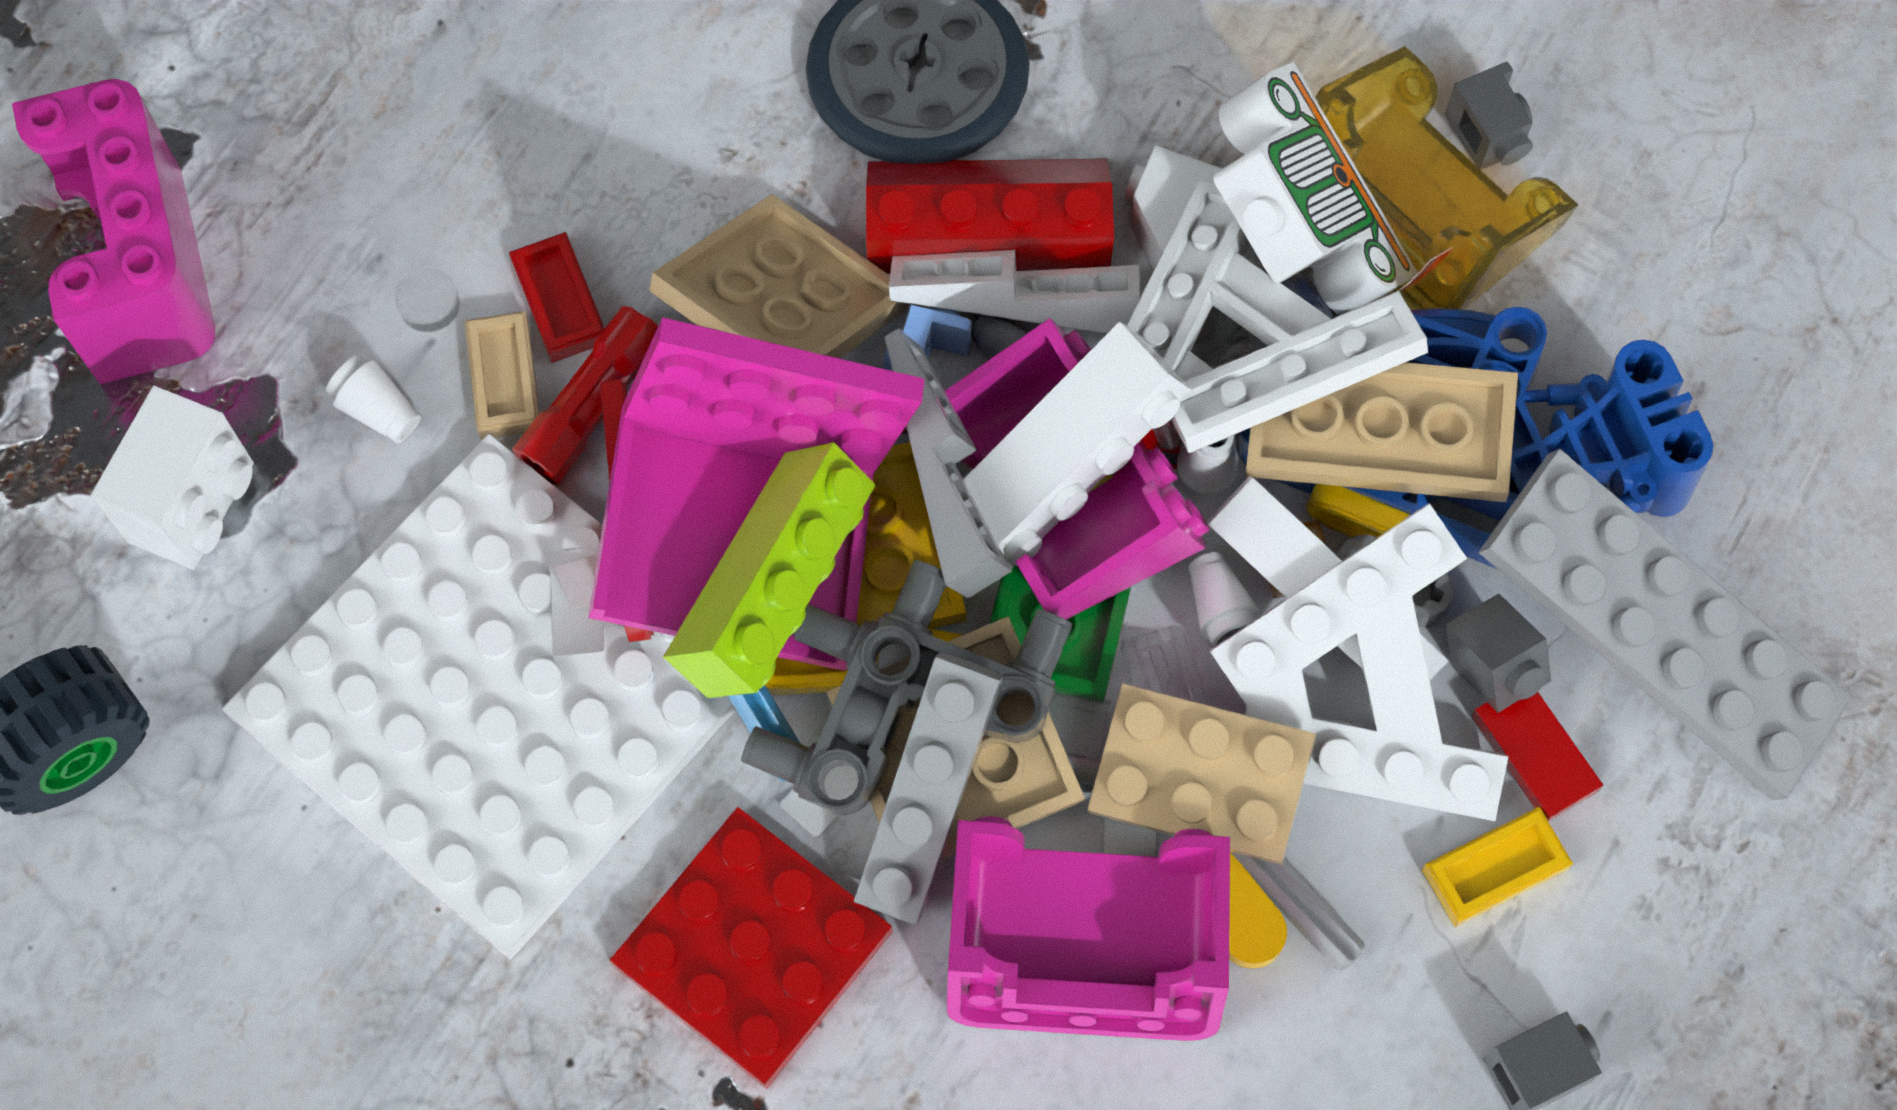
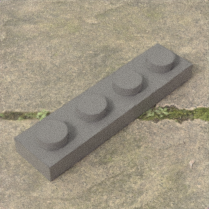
M943 651L936 655L854 902L915 926L921 919L1004 674Z

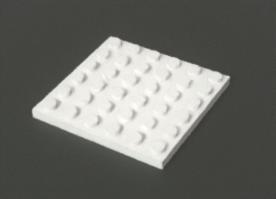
M488 434L240 689L222 710L233 722L511 961L736 711V708L728 696L707 698L663 658L675 637L673 635L654 632V635H651L652 640L629 642L624 625L604 621L603 652L554 657L552 655L549 554L554 551L585 548L599 549L603 525L493 436Z

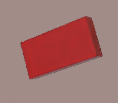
M563 232L510 251L509 255L551 363L592 349L595 340L605 327L567 233Z
M1539 692L1527 699L1515 702L1498 713L1487 702L1473 711L1471 717L1495 752L1508 756L1506 768L1533 807L1541 808L1548 822L1596 794L1604 786Z

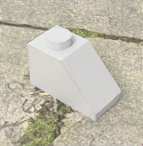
M1156 145L1147 166L1136 164L1125 193V198L1133 201L1130 225L1153 270H1155L1199 180L1215 184L1214 175L1223 169Z

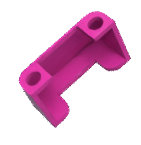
M1049 318L945 390L976 448L975 452L960 460L961 462L974 469L1093 349L1089 347L1076 329L1067 334ZM1141 439L1133 447L1134 453L1127 464L1113 473V478L1087 493L1088 499L1085 505L1072 517L1059 521L1042 538V546L1033 557L1025 554L1015 561L1044 611L1067 620L1207 548L1202 535L1210 531V528L1195 504L1189 498L1184 500L1175 486L1171 484L1178 479V476L1158 447L1149 451Z

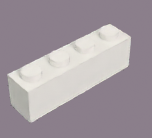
M1120 321L963 479L1011 569L1014 566H1018L1015 561L1023 555L1027 554L1033 557L1042 546V538L1059 521L1066 520L1075 515L1085 505L1088 499L1087 493L1105 475L1113 474L1125 466L1134 453L1133 447L1151 429L1159 428L1170 421L1180 408V400L1191 390L1143 337Z

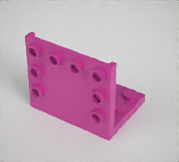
M662 317L622 405L588 618L675 636L784 453L834 442L873 482V474L921 405L925 379ZM871 494L863 506L864 515L855 529L847 534L834 557V569L818 585L808 603L853 622L857 621ZM794 633L789 636L778 655L780 658L843 671L846 670V661L796 641Z

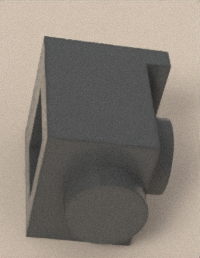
M1508 61L1455 83L1446 108L1445 115L1479 171L1498 162L1502 165L1513 164L1525 157L1533 148V143L1528 137L1533 124L1531 110L1526 99L1520 93H1514L1509 85L1513 69Z

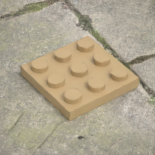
M773 194L654 271L649 289L650 292L698 326L839 359L904 312L909 303L890 301V275Z
M1009 616L948 641V643L1005 666L1007 662H1015L1021 647ZM911 657L878 671L890 676L899 674L907 668ZM841 686L827 691L832 707ZM1010 694L999 704L998 717L1006 725H1024L1033 716L1035 703L1025 694ZM914 706L911 712L903 713L885 755L890 760V763L882 781L870 799L879 824L918 710ZM1049 711L1045 726L1039 735L1030 741L1014 743L983 735L941 860L956 855L958 820L974 821L980 817L995 816L1008 820L1012 827L1018 829L1085 801Z

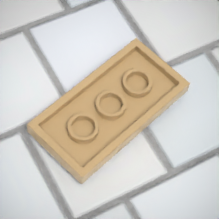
M1402 363L1251 427L1246 477L1252 476L1253 478L1506 502L1510 484L1518 373Z

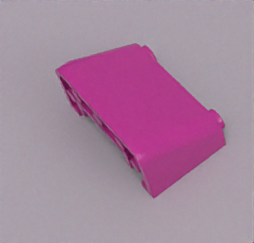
M985 816L974 821L958 820L947 980V1014L950 1019L956 1023L977 1028L1177 1041L1207 1039L1219 1031L1229 991L1230 837L1213 836L1208 831L1201 829H1184L1176 832L1172 838L1162 843L1159 848L1158 857L1024 849L1025 838L1023 833L1012 827L1008 820L1001 817Z

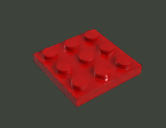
M737 807L609 961L616 970L767 1090L893 933L892 925L870 908L854 902L855 897Z

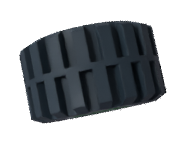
M76 645L68 649L64 647L53 650L18 666L0 678V807L5 812L11 811L13 815H24L30 812L35 814L77 799L112 776L126 763L143 742L147 734L145 731L150 724V719L147 716L148 713L101 649L97 647L89 648L87 645Z

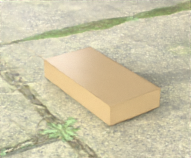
M526 311L465 320L477 432L480 439L483 440L488 434L494 438L524 434L540 413L530 325Z

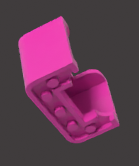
M108 79L12 103L16 128L23 143L30 150L41 155L54 176L56 190L62 200L68 201L76 199L75 196L81 197L90 204L98 220L101 219L106 249L78 255L63 261L53 271L49 279L48 289L55 323L99 384H104L201 357L211 348L215 339V323L183 175L138 90L127 81Z

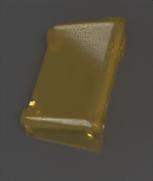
M1406 46L1322 86L1315 96L1319 106L1417 272L1419 273L1431 259L1453 247L1445 259L1431 272L1400 292L1404 301L1412 310L1436 308L1466 310L1562 228L1579 205L1557 184L1543 177L1536 176L1524 180L1512 190L1509 196L1426 120L1437 99V83L1430 69ZM1412 279L1403 283L1402 285L1398 286L1392 291L1394 293L1399 291L1401 288L1407 285Z

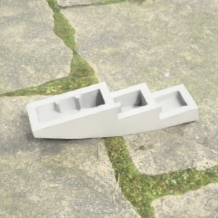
M1249 476L1206 521L1213 530L1286 598L1342 561L1252 476ZM1356 634L1339 644L1338 647L1363 669ZM1420 634L1430 681L1449 660Z

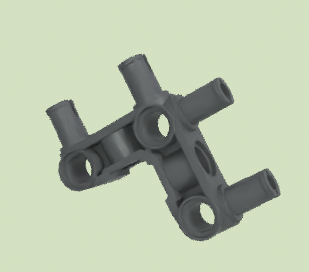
M914 560L892 613L885 612L883 617L878 618V621L865 620L860 625L808 604L805 608V619L794 633V639L846 661V669L848 671L817 743L807 747L755 726L745 744L741 762L794 784L793 790L798 793L799 798L828 809L832 813L848 815L858 812L867 805L882 781L890 763V760L885 755L903 713L911 712L913 706L919 707L934 659L940 651L1004 674L984 735L1014 743L1030 741L1039 735L1045 726L1048 710L1057 691L1054 688L1056 682L1051 677L1072 628V623L1057 615L1037 609L1015 662H1007L1006 666L932 636L933 632L928 629L946 586L942 570L919 560ZM896 643L910 649V663L901 673L890 676L882 674L877 670V656L887 645ZM1010 694H1025L1035 703L1034 714L1024 725H1006L998 717L999 704ZM841 765L855 768L858 775V784L853 794L846 799H830L824 787L825 778L828 773Z

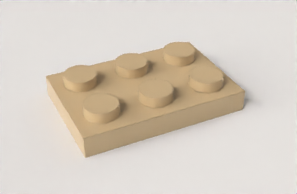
M1122 683L1087 811L1089 814L1171 836L1184 829L1205 830L1213 836L1230 837V852L1282 865L1316 733Z

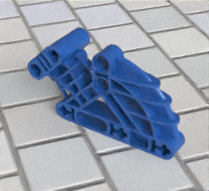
M1523 307L1507 308L1497 315L1461 309H1416L1410 311L1427 337L1428 353L1406 363L1518 373L1510 484L1507 501L1497 502L1418 494L1416 504L1407 501V499H1410L1411 493L1345 487L1410 515L1433 500L1443 499L1501 521L1547 454L1561 449L1635 513L1648 512L1654 516L1668 517L1684 510L1690 501L1712 457L1714 445L1711 434L1699 410L1686 414L1693 398L1690 392L1677 396L1684 380L1672 356L1665 347L1655 341L1642 339L1632 341L1623 346L1615 358L1607 381L1600 375L1590 374L1582 378L1580 383L1548 384L1547 389L1528 390L1538 368L1547 337L1545 322L1537 313ZM1509 338L1519 339L1529 349L1524 352H1512L1506 349L1501 344V341ZM1547 402L1548 406L1576 405L1574 418L1570 420L1563 408L1554 412L1549 426V435L1542 440L1525 403ZM1251 428L1238 433L1239 456L1245 466L1247 465ZM1276 480L1308 494L1312 493L1316 485L1314 483ZM1436 512L1466 557L1497 569L1478 553L1491 534Z

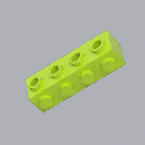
M834 442L784 453L663 655L666 661L707 698L757 693L771 679L776 668L775 660L789 636L802 625L806 616L805 608L818 585L834 569V557L847 534L855 529L863 518V506L873 491L875 484Z

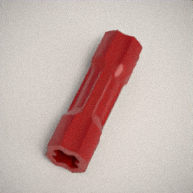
M622 306L595 340L591 354L548 409L538 414L514 445L512 450L515 455L548 482L558 485L584 451L587 439L603 419L600 382L622 379L623 383H626L628 386L637 375L658 325L651 318L642 315L633 307Z

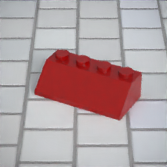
M1107 158L953 160L950 162L926 164L868 161L866 179L867 260L887 274L891 273L892 256L1015 250L1016 271L1111 266L1114 244L1112 179Z

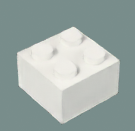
M153 385L90 496L127 543L195 570L203 554L210 553L217 545L223 529L222 520L233 500L240 499L248 489L252 478L254 462L222 412Z

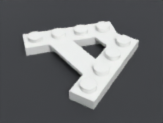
M1200 180L1127 324L1128 328L1148 342L1191 389L1180 400V408L1171 419L1188 453L1428 353L1427 337L1399 291L1331 319L1281 283H1275L1267 273L1238 254L1246 238L1243 230L1217 186ZM1212 306L1268 345L1215 369L1190 352Z
M1426 504L1210 649V653L1245 702L1244 715L1316 733L1304 784L1496 821L1508 756L1503 753L1442 742L1412 595L1465 561L1467 557L1430 504ZM1354 634H1356L1375 729L1312 717L1302 669Z

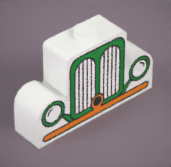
M1294 62L1268 72L1220 106L1219 120L1225 136L1237 150L1245 155L1216 173L1213 177L1214 183L1268 275L1275 283H1281L1310 267L1314 271L1315 286L1320 297L1331 310L1339 315H1343L1375 301L1418 274Z

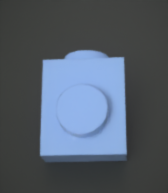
M911 305L903 332L922 347L928 360L932 348L962 356L968 355L971 346V321L962 317L955 310L936 307L923 308ZM886 349L883 369L893 371L888 349Z

